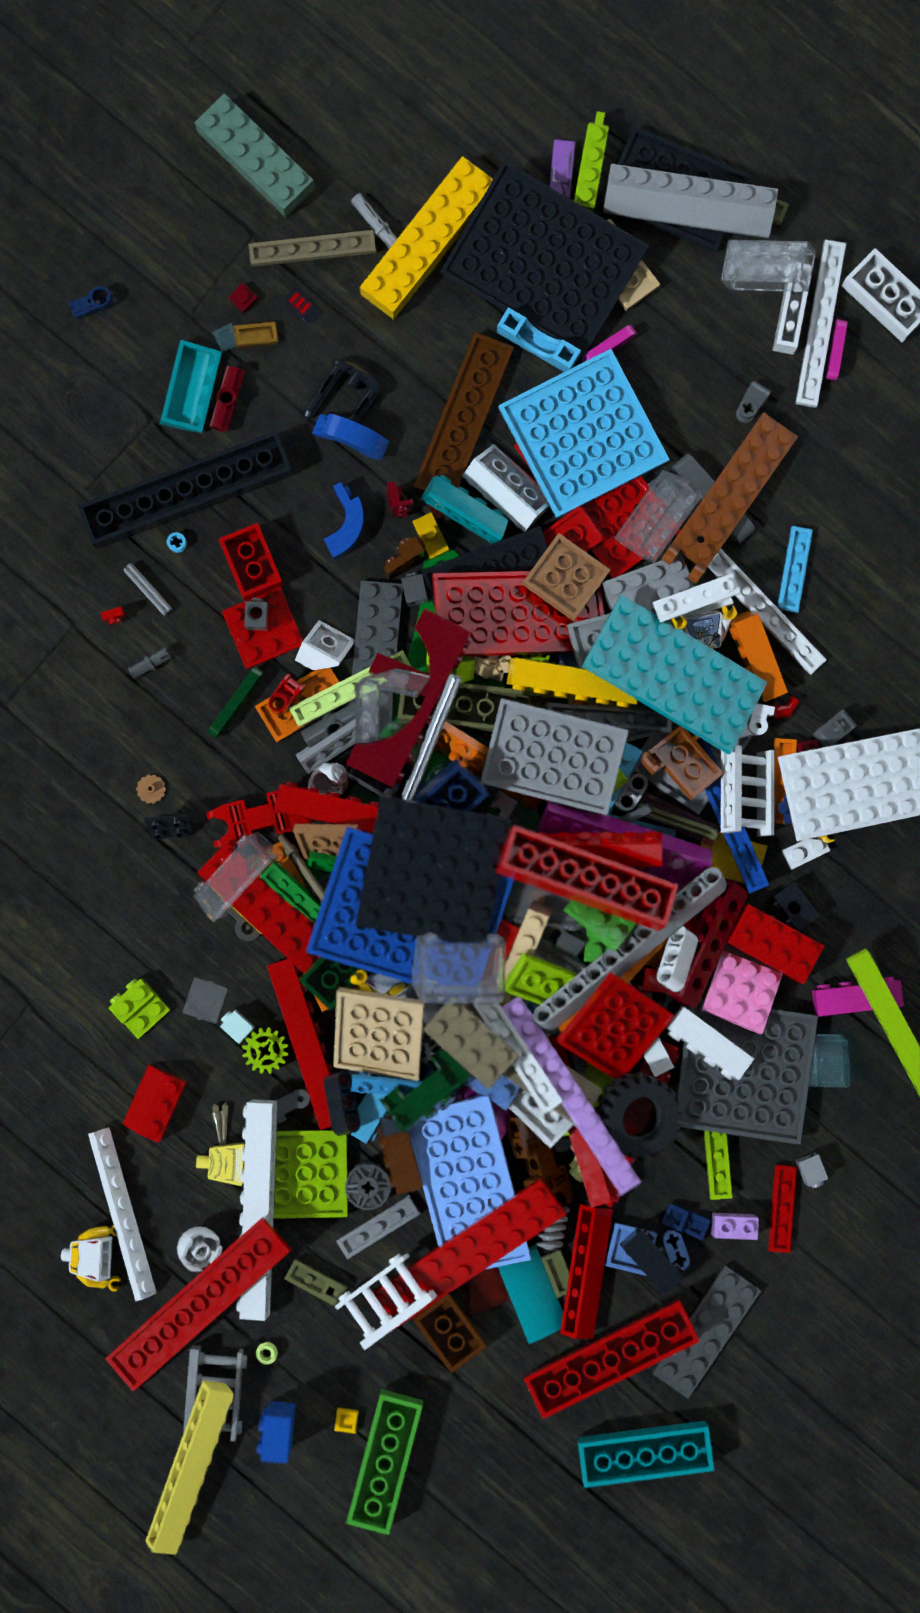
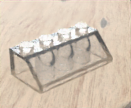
M662 470L614 538L641 558L655 563L703 494L691 480Z

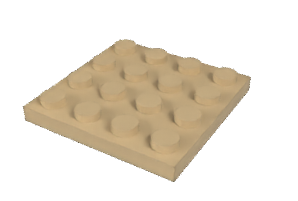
M339 987L336 1006L334 1067L418 1081L421 1069L425 1001Z

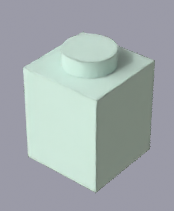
M237 1010L233 1013L228 1011L221 1019L223 1024L220 1027L238 1044L255 1028Z

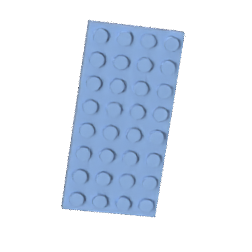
M489 1095L475 1096L453 1101L447 1106L443 1105L437 1110V1115L432 1119L421 1120L408 1131L438 1246L515 1195ZM526 1241L486 1269L531 1260L528 1242Z

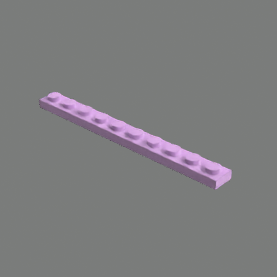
M516 997L502 1006L509 1020L563 1100V1107L620 1195L639 1184L640 1180L540 1026L534 1020L520 997Z

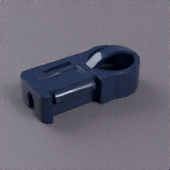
M98 286L88 291V295L73 302L69 300L68 304L73 310V316L80 320L102 309H107L113 302L111 292L103 286ZM100 291L108 293L106 297L95 300V296Z

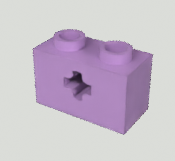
M712 1213L711 1235L714 1238L758 1240V1217L754 1214Z

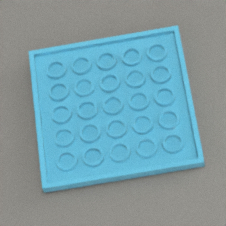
M612 349L498 405L556 519L670 460Z

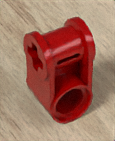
M289 673L283 678L269 699L270 709L276 715L285 714L306 688L304 684L300 685L292 679V675ZM275 700H283L285 702L284 707L281 709L274 708L273 703Z

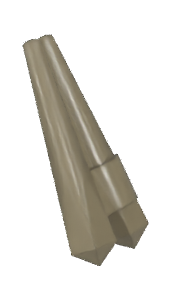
M224 1103L222 1110L219 1111L218 1106L214 1104L212 1106L213 1121H215L219 1145H225L228 1105Z

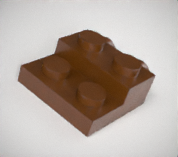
M414 536L411 539L406 537L398 543L399 547H397L399 557L396 555L392 556L385 562L384 572L389 581L425 558V544L419 536Z

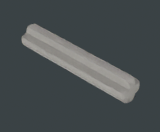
M132 563L124 568V572L163 615L168 614L172 610V607Z

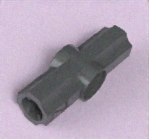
M356 701L338 712L331 711L325 714L323 720L301 731V734L308 747L311 748L364 712Z

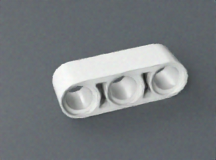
M683 926L669 936L657 974L658 981L673 992H678L684 987L698 943L697 937Z

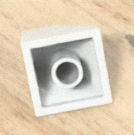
M318 620L302 642L295 661L312 670L339 666L354 645L355 640Z

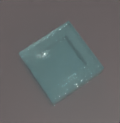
M232 323L213 331L222 352L236 346Z

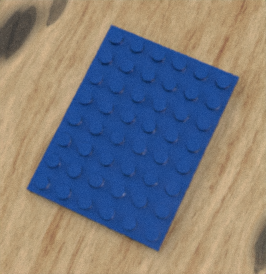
M346 826L306 952L473 1002L514 879L501 874L499 876L485 948L355 926L372 834Z

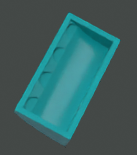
M183 340L180 341L160 424L202 433L221 351Z
M536 1245L529 1247L531 1260L498 1267L529 1344L561 1330L563 1310Z

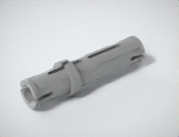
M361 193L353 197L351 203L373 228L374 234L380 237L390 249L398 238L391 232L388 223H384Z

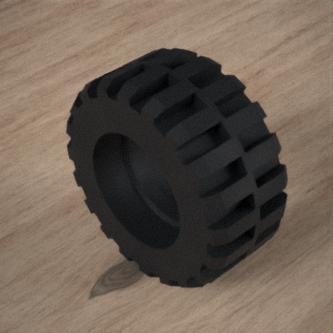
M635 1072L633 1075L626 1073L623 1074V1079L619 1077L613 1079L611 1086L607 1084L604 1087V1095H599L597 1101L600 1104L599 1107H595V1113L623 1156L625 1155L631 1159L639 1158L640 1160H646L648 1155L654 1158L659 1155L658 1151L662 1150L665 1152L669 1148L667 1144L670 1141H675L677 1137L674 1134L676 1130L680 1131L681 1127L678 1119H682V1112L677 1109L681 1105L679 1100L674 1098L676 1096L675 1092L667 1084L648 1074ZM648 1097L653 1106V1116L649 1125L640 1133L627 1134L623 1126V1115L626 1108L635 1099Z

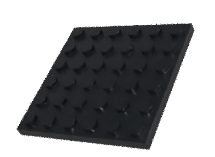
M380 795L355 926L485 948L500 876L495 871L509 832L511 820Z

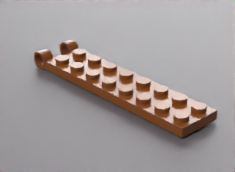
M763 413L661 560L670 565L679 552L689 558L696 565L687 578L696 584L798 436ZM698 536H702L704 538L703 543H699L697 541Z

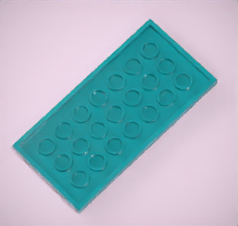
M622 594L615 603L581 666L728 755L732 753L767 684L765 680L684 631L676 629L669 622L664 621L660 623L657 615Z

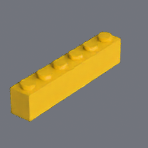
M519 658L510 659L507 684L513 685L512 689L525 691V688L528 687L534 688L533 693L546 694L547 691L555 692L554 696L567 698V694L575 695L576 700L588 701L589 697L595 698L596 703L607 705L609 701L617 702L616 706L629 708L630 704H637V699L588 670Z

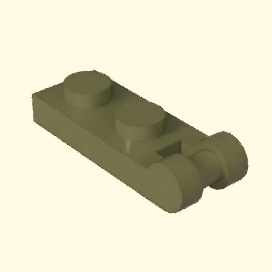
M297 1259L294 1260L284 1278L333 1306L340 1303L338 1298L348 1288L343 1283L328 1277ZM329 1286L335 1289L332 1295L326 1293Z

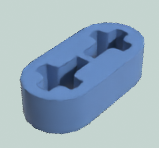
M669 1229L665 1231L662 1237L665 1250L669 1254V1261L672 1264L677 1259L675 1252L679 1251L680 1256L685 1257V1260L682 1261L683 1265L679 1267L685 1270L689 1266L690 1259L683 1238L677 1230ZM670 1234H673L674 1237L678 1236V1239L675 1240L676 1248H673L670 1242L667 1243Z

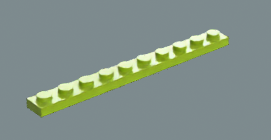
M707 983L701 996L702 999H705L710 983ZM704 1130L710 1200L732 1198L727 1134Z

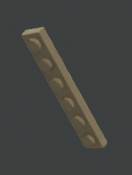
M373 230L249 243L252 267L376 253Z

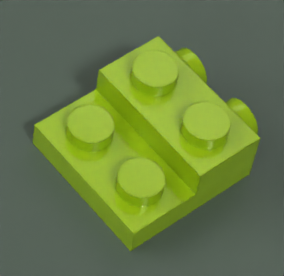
M133 979L126 986L127 991L122 996L118 993L109 1001L112 1005L108 1008L122 1024L126 1025L137 1039H140L171 1010L144 979H139L138 981Z

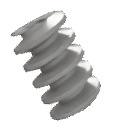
M563 1207L566 1213L570 1211L568 1207ZM565 1215L544 1229V1233L537 1234L542 1239V1242H536L535 1245L548 1250L560 1251L557 1248L562 1247L563 1242L558 1239L565 1237V1234L560 1230L566 1229V1225L561 1222L568 1221V1217Z

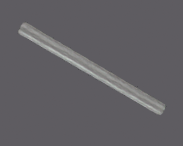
M451 674L448 678L400 799L411 801L416 795L460 686L461 678L458 675Z

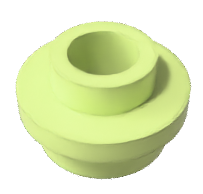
M270 1342L260 1344L256 1350V1357L262 1364L273 1363L278 1355L276 1346ZM265 1349L270 1350L271 1355L265 1356L263 1354V1351Z

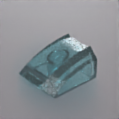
M815 1034L809 1086L850 1087L848 1041L842 1035Z

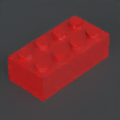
M749 904L744 905L726 942L800 984L805 983L824 948L822 944Z

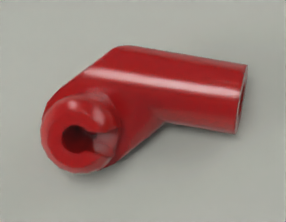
M791 696L785 705H772V707H775L773 718L782 719L790 717L800 701Z

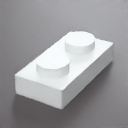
M818 838V840L805 839L782 850L791 869L830 851L827 843L823 842L822 838Z

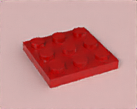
M281 587L254 597L264 599V602H267L269 605L268 631L246 630L244 627L246 601L222 611L246 670L301 647L303 639ZM255 609L251 617L254 619L260 618L262 610Z

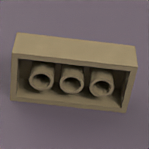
M452 996L423 1029L488 1089H491L520 1056L455 996Z

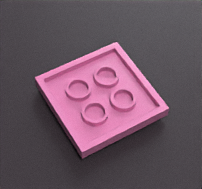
M722 951L701 1011L762 1034L782 973Z

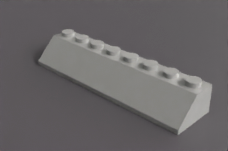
M611 164L603 213L769 238L778 189Z

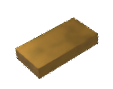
M275 322L233 326L236 348L278 344Z

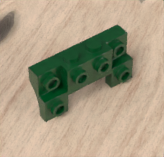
M442 1049L434 1057H430L439 1070H436L409 1094L404 1096L399 1088L395 1086L394 1090L384 1098L379 1099L394 1122L405 1134L421 1120H430L436 1116L437 1110L441 1106H447L453 1102L454 1096L458 1093L457 1091L473 1078L469 1071L445 1049Z

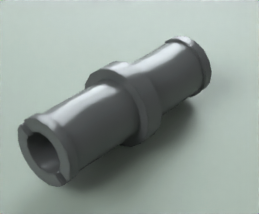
M163 647L150 656H144L142 661L128 667L131 675L133 674L132 677L137 679L150 670H156L157 666L172 658L170 653L167 652L166 647Z

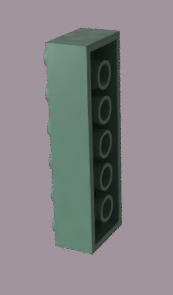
M225 94L194 122L197 132L285 218L315 189L313 179Z

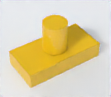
M432 513L412 521L419 537L425 544L424 548L430 560L449 552V548Z

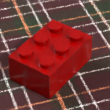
M258 523L219 538L244 601L284 586Z

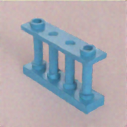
M424 1063V1080L433 1074L434 1063L430 1066ZM360 1072L359 1075H353L351 1091L387 1095L397 1086L403 1095L406 1096L423 1081L403 1078L394 1079L385 1075L374 1077L368 1076L367 1072Z

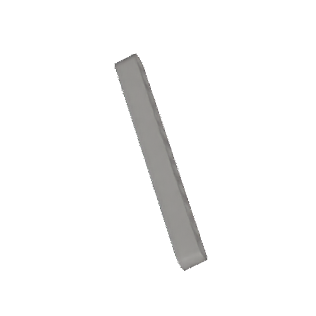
M714 867L705 870L675 895L668 924L665 928L656 931L639 924L627 935L616 951H613L611 948L608 949L537 1007L533 1013V1018L540 1028L545 1032L555 1030L582 1008L610 972L620 977L723 893L727 883L721 871Z

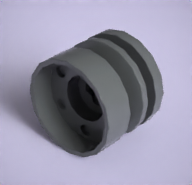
M363 1161L356 1164L350 1171L345 1183L349 1201L355 1207L363 1210H374L382 1206L388 1199L391 1191L388 1169L376 1161ZM367 1181H370L371 1186H374V1188L366 1191V1187L362 1186V1184L365 1185Z

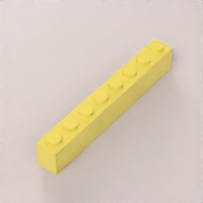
M202 1381L146 1538V1543L153 1553L177 1554L178 1548L183 1542V1534L190 1522L193 1506L197 1503V1495L204 1483V1476L207 1467L211 1463L213 1450L219 1441V1434L222 1426L225 1424L228 1408L233 1402L234 1393L226 1383Z

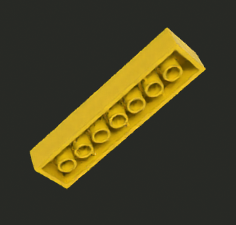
M462 156L360 286L361 295L392 319H395L464 231L493 179Z

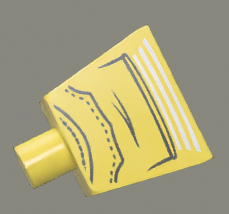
M245 1142L211 1146L209 1156L197 1155L196 1168L208 1169V1179L242 1186L244 1183L241 1182V1173L243 1169L245 1170V1161H242V1151L245 1148Z

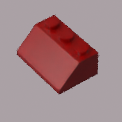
M149 1064L123 1124L141 1136L157 1143L161 1142L188 1081Z

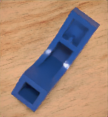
M320 414L312 432L317 437L343 443L366 457L382 460L389 440L375 431L334 414H329L328 416Z
M341 482L333 487L346 511L345 522L337 532L324 538V542L335 561L347 555L357 545L364 528V513L359 497L350 500L353 496L347 486L343 487Z

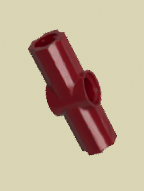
M227 366L221 388L217 393V402L210 428L220 432H228L234 409L238 404L237 398L245 371L237 367ZM227 395L233 397L230 403L222 402L223 397Z

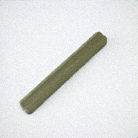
M653 807L651 813L643 816L713 841L716 840L718 835V829Z

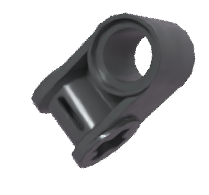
M753 381L737 409V419L742 423L751 422L760 408L763 407L772 391ZM746 409H749L750 411L747 414L744 413Z

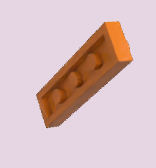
M774 739V824H785L783 821L784 814H781L778 810V805L784 801L786 793L778 757L796 753L797 740Z

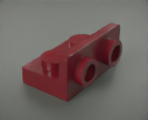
M395 481L387 483L386 494L392 517L404 518L409 516V513L413 512V499L402 501L401 487H397Z

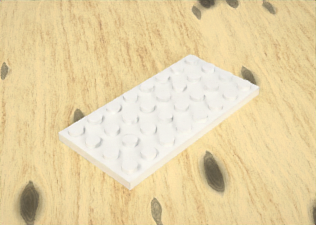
M920 728L778 757L796 841L920 815Z

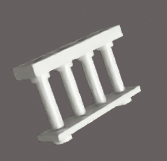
M733 573L653 602L655 610H652V613L658 616L660 623L667 621L672 624L671 619L675 618L677 621V618H680L681 615L686 617L722 609L724 605L726 607L733 604L731 597L741 592Z
M735 745L732 753L729 755L721 750V770L724 773L721 776V833L740 832L742 827L757 828V837L774 835V750L757 752V756L742 755V746ZM742 763L757 765V778L742 776ZM742 784L757 786V799L742 797ZM742 806L757 807V820L742 818Z
M408 1253L402 1257L400 1254L389 1260L391 1265L352 1294L347 1291L338 1298L340 1303L335 1308L338 1310L343 1305H346L364 1331L365 1339L360 1342L364 1350L437 1297L433 1289L428 1293L425 1290L422 1291L403 1264V1261L410 1257ZM395 1267L415 1295L414 1299L416 1301L411 1305L408 1302H404L386 1276ZM377 1280L380 1281L399 1308L397 1309L399 1314L394 1318L391 1314H387L369 1288ZM361 1292L381 1319L380 1323L382 1326L377 1330L370 1326L352 1300Z

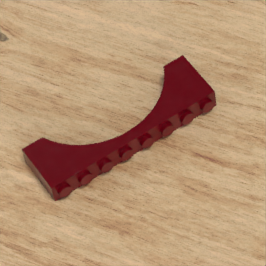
M426 608L423 609L415 625L416 631L424 642L430 665L429 685L422 705L414 717L391 736L373 742L356 743L346 763L391 787L395 783H400L404 772L401 770L404 764L409 765L414 755L411 752L414 744L418 746L424 734L420 733L423 726H429L434 716L430 713L434 706H438L442 696L440 693L443 687L446 686L453 667L458 668L463 657L460 656L462 649H468L473 639L470 636L471 631Z

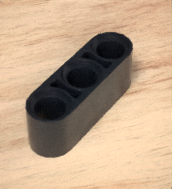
M345 1070L326 1075L324 1078V1089L331 1126L337 1136L358 1132L361 1126L355 1092L351 1091L352 1077Z

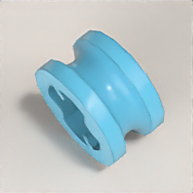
M175 532L168 536L167 545L171 551L180 553L185 550L187 540L181 533ZM174 538L182 540L180 547L177 548L175 545H171L174 542Z

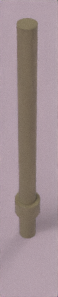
M281 834L278 840L281 841L285 848L284 852L289 859L295 862L322 901L325 890L299 855L300 851L296 845L292 844L285 834Z

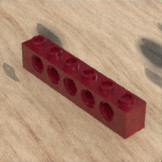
M725 880L727 883L725 891L705 907L693 933L697 937L698 943L684 987L678 992L667 989L665 993L679 1004L696 1009L749 893L732 881Z

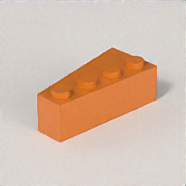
M746 611L732 619L729 630L737 646L738 654L743 660L746 670L767 682L759 700L766 702L788 693L759 614Z

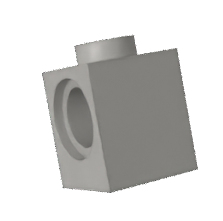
M814 1152L795 1160L806 1186L816 1188L823 1185V1181L828 1179L819 1154Z

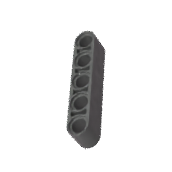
M688 453L671 467L674 475L699 502L703 500L715 482ZM744 514L729 536L736 543L740 544L756 529Z

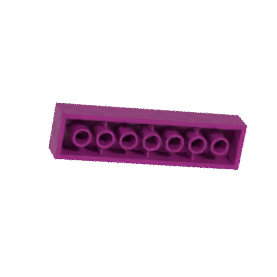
M548 800L535 833H602L606 831L612 833H624L627 831L646 833L653 830L608 815ZM662 833V866L629 868L678 885L677 891L680 892L711 867L712 850Z

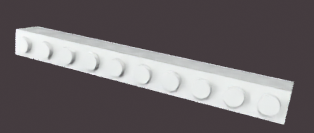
M252 1099L244 1106L243 1116L246 1118V1126L243 1128L245 1148L242 1151V1161H245V1170L243 1169L241 1173L244 1191L241 1192L240 1202L243 1204V1212L240 1214V1226H243L240 1237L262 1217L273 1228L277 1101ZM272 1268L238 1299L237 1311L240 1312L239 1319L265 1321L270 1316Z

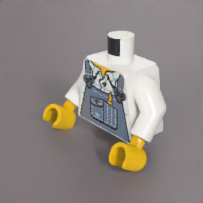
M726 605L722 606L723 614L718 611H711L686 617L681 615L680 618H677V621L675 618H672L671 622L676 629L684 631L714 649L721 647V642L724 641L731 621L737 615V611L734 605H732V609L729 611Z

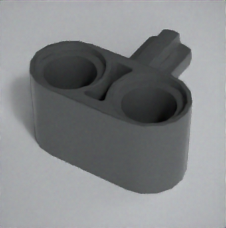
M842 709L817 729L813 735L823 748L834 745L857 725L847 712Z

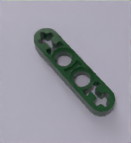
M257 666L253 667L207 731L208 734L215 739L222 734L264 675V671Z

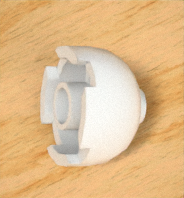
M206 1227L188 1229L182 1234L177 1245V1252L181 1262L187 1269L194 1272L203 1271L201 1268L211 1264L220 1256L222 1251L219 1237Z

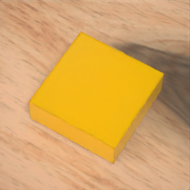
M337 1407L334 1431L356 1434L359 1410Z

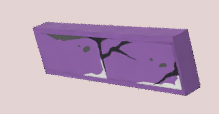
M554 140L550 187L570 199L575 142Z

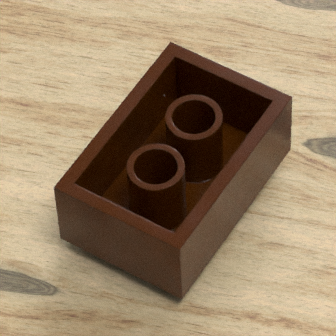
M391 1116L379 1118L380 1127H377L380 1149L383 1150L385 1167L389 1172L388 1177L391 1188H396L397 1195L422 1189L423 1186L409 1132L403 1133Z
M451 1293L445 1294L413 1317L415 1324L451 1373L487 1347L486 1341Z

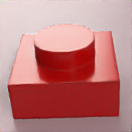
M121 606L101 612L103 621L110 625L119 624L122 622V619L127 618L125 610Z

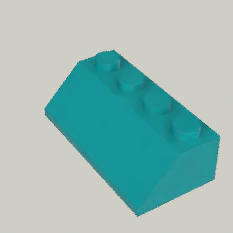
M443 475L432 478L421 497L422 501L488 542L501 541L508 520L504 518L505 514L497 509L491 510L486 506L487 503L477 497L476 499L468 495L469 492L460 486L456 488L451 485V480Z

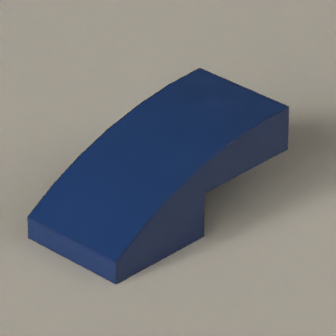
M669 1203L662 1224L703 1241L712 1220Z

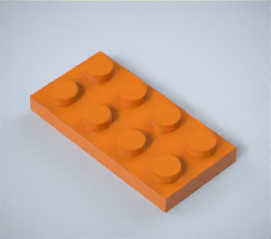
M329 667L314 670L296 681L300 685L304 684L306 688L291 707L339 683L332 669ZM270 697L255 706L276 743L313 722L311 721L298 727L290 709L282 715L274 714L269 706ZM277 699L273 703V707L276 709H281L285 705V702L281 699Z

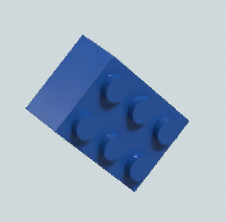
M270 1401L268 1408H264L259 1424V1431H262V1435L258 1441L257 1454H261V1461L288 1462L293 1445L296 1403Z

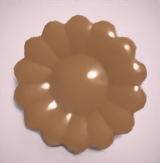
M156 775L142 777L141 781L137 783V795L147 804H155L156 801H161V798L165 796V783Z

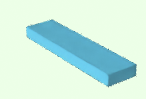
M791 527L777 605L779 610L799 612L812 529Z

